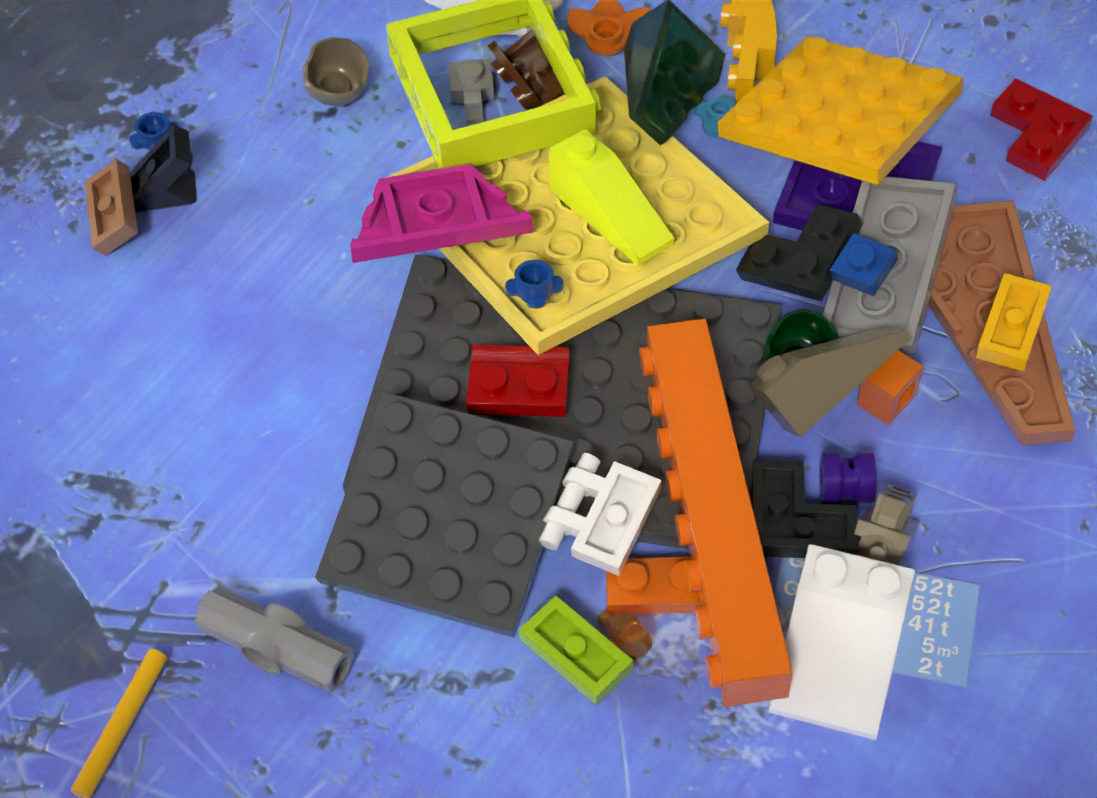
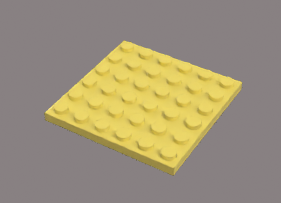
M606 76L587 84L589 89L594 88L596 90L601 105V110L596 111V134L593 136L617 155L673 235L674 245L637 266L550 191V147L475 167L484 175V179L488 183L495 184L507 194V203L519 213L526 210L531 214L533 233L439 248L537 355L761 240L765 235H768L769 231L768 220ZM565 94L541 106L564 101L568 98ZM431 156L388 177L439 169L434 156ZM529 260L546 262L552 267L554 276H559L563 279V290L559 293H553L546 300V305L538 309L528 307L520 297L510 296L505 290L506 282L509 279H515L514 273L516 268L521 263Z

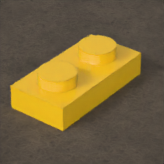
M1004 273L978 345L976 358L1025 372L1050 298L1052 285Z

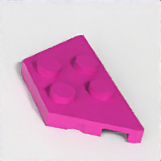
M471 164L380 178L372 193L373 201L366 207L361 218L362 229L357 239L352 238L350 250L352 262L356 263L533 233L532 217L528 211L523 210L519 213L507 203V194L495 184L488 183L484 179V175Z

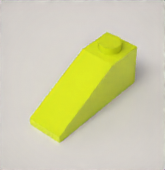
M584 129L549 148L550 191L637 266L674 245L673 235L617 155L589 131Z

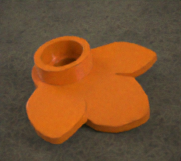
M600 0L591 11L571 8L567 16L569 29L574 34L585 39L586 46L591 52L602 56H610L621 52L626 47L627 41L642 36L648 30L651 22L650 8H637L625 12L617 0Z

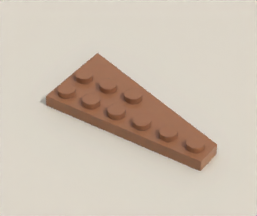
M1014 200L955 206L928 306L1022 446L1072 441L1075 427L1045 315H1043L1025 372L976 358L978 345L1004 273L1035 281Z

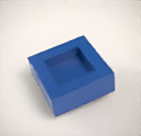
M853 233L830 269L832 279L874 297L898 260L896 250Z

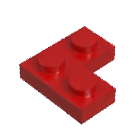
M1017 78L996 99L990 116L1023 132L1009 148L1006 162L1044 181L1048 179L1088 131L1093 119V115Z

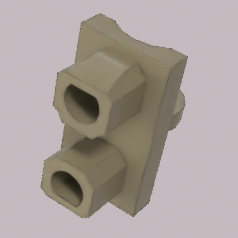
M890 484L885 486V490L879 493L875 507L870 506L858 520L854 532L855 535L861 536L858 542V556L899 565L904 551L906 552L915 538L920 524L919 521L910 519L917 493Z

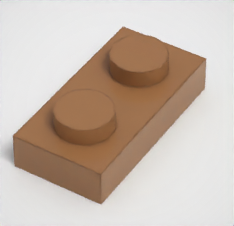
M118 159L113 160L84 182L92 248L105 256L123 243L128 242L138 233L129 167Z

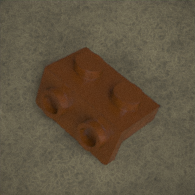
M532 29L505 51L495 41L487 45L497 58L490 64L506 84L513 79L516 86L510 91L525 110L532 106L537 108L565 95Z

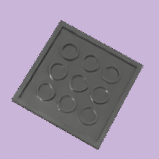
M382 392L315 578L324 585L515 638L544 547L539 541L547 525V522L543 521L549 507L556 506L563 487L562 482L568 472L575 450L574 441Z

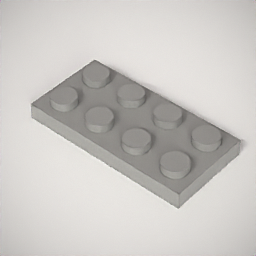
M885 177L878 185L862 181L853 213L859 215L863 224L858 235L894 248L898 260L874 297L833 280L823 316L836 328L838 332L837 339L889 326L905 330L909 334L911 339L899 351L906 355L915 356L958 196L956 183Z

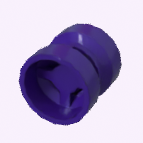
M821 452L819 462L821 502L838 503L842 498L852 497L857 503H873L876 495V463L874 453L857 452L852 458L841 457L837 452Z

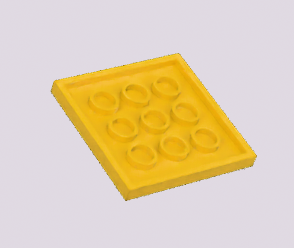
M807 36L718 121V137L878 185L962 93L963 77L946 73L939 68H927L908 63L901 58H889L866 52L859 47H847L828 42L821 37Z

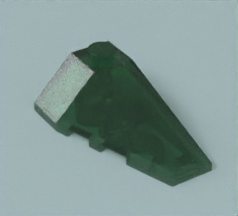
M671 0L664 1L632 23L624 48L629 118L660 146L666 143L687 119L686 115L702 102L706 92L714 88L719 82L726 55Z

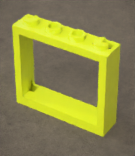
M477 0L386 24L389 56L439 169L465 164L477 167L551 147L584 129L592 135L596 134V111L601 110L598 94L594 88H588L585 82L582 63L578 58H572L567 35L563 29H557L553 9L548 1ZM531 26L568 99L453 130L419 55Z

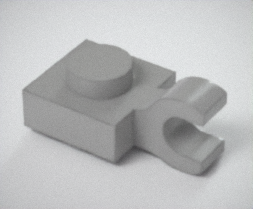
M491 59L448 62L452 104H465L467 124L484 122L482 101L495 100Z

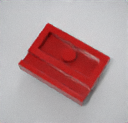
M472 345V361L470 363L466 398L467 414L566 417L570 348L553 347L537 355L530 346Z

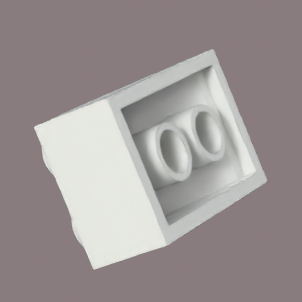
M809 544L785 639L793 673L789 698L771 700L769 713L876 740L915 569Z

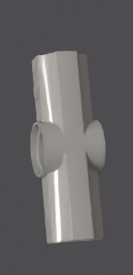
M220 586L212 591H207L199 603L198 613L194 620L199 631L239 649L241 654L257 668L274 675L285 671L330 694L335 689H340L350 674V667L355 657L352 648L308 628L305 621L290 609L274 603L269 604L265 608Z

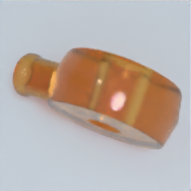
M604 610L599 614L598 624L606 628L612 642L633 661L644 657L652 648L650 635L642 623L631 613L622 611L613 615L611 611Z

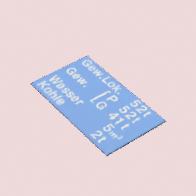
M781 557L774 599L784 640L786 639L805 558ZM914 572L892 673L967 688L980 584Z

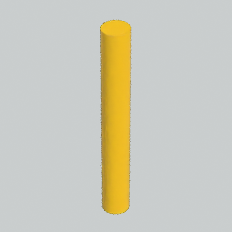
M149 649L70 789L77 797L91 798L168 659L164 653L156 649Z

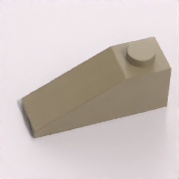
M883 326L788 352L782 356L777 355L767 360L758 369V378L749 385V388L783 430L801 437L907 343L911 337L905 330Z

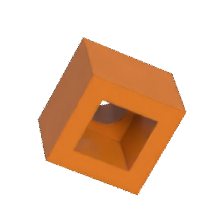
M899 350L896 351L860 384L857 405L890 425L917 395L923 365Z

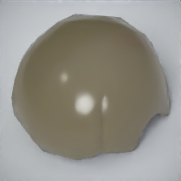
M330 37L317 41L311 46L309 56L303 66L302 81L305 83L304 88L311 97L324 105L345 106L359 98L363 93L369 74V60L363 48L350 39Z

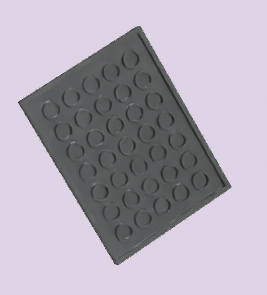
M416 254L414 256L343 482L344 493H346L382 392L467 413L466 398L470 363L472 361V345L529 346L449 259ZM665 289L555 346L570 348L566 417L471 415L574 441L575 450L569 468L576 467L582 453H589L600 460L595 474L606 478L615 461L660 479L662 489L640 532L637 542L689 550L688 545L680 546L677 538L675 515L681 514L679 501L670 502L668 496L666 471L672 470L670 459H661L659 454L657 428H663L660 416L652 417L650 412L648 387H654L652 376L643 377L640 365L639 348L647 346V326L706 318L751 499L752 463L758 457L766 407L749 388V385L758 378L757 371L765 363L764 345L766 337L772 326L781 318L782 304ZM564 485L562 487L560 497L565 489ZM591 496L583 497L576 514L587 517L596 498Z

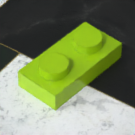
M556 595L519 629V639L596 706L633 671V660Z

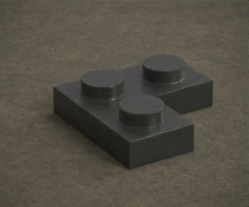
M817 204L797 242L765 235L761 240L749 245L736 268V272L741 280L822 302L833 281L830 273L832 265L853 233L858 235L863 224L856 213Z
M753 460L752 509L764 557L806 558L809 544L857 555L858 535L854 534L857 526V505L805 504L804 461Z

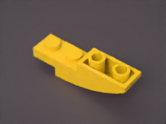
M731 0V3L723 2L720 28H728L727 46H733L732 59L739 60L738 64H730L727 90L735 91L736 104L755 86L756 79L762 80L774 68L777 27L772 0Z

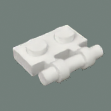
M582 453L576 467L569 468L562 482L565 489L557 505L550 506L543 521L547 522V525L539 541L545 548L555 551L558 549L564 535H572L576 537L571 547L572 557L620 576L662 489L661 480L615 461L606 478L595 474L600 460L592 454ZM591 496L596 498L587 517L576 514L583 497Z

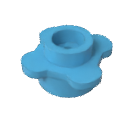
M723 95L710 100L708 103L702 101L696 104L694 113L696 116L701 117L702 130L705 134L713 138H720L718 137V121L736 105V100L731 96Z

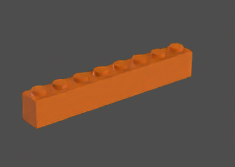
M706 318L647 326V346L639 348L640 365L643 377L652 376L654 387H648L651 416H660L663 428H657L659 454L661 459L669 458L672 470L666 471L670 502L679 501L681 514L675 515L678 542L680 546L688 545L691 555L690 560H685L688 589L690 592L698 591L701 606L695 607L698 635L700 640L709 638L712 655L705 656L709 686L711 689L720 688L723 707L789 698L793 673Z

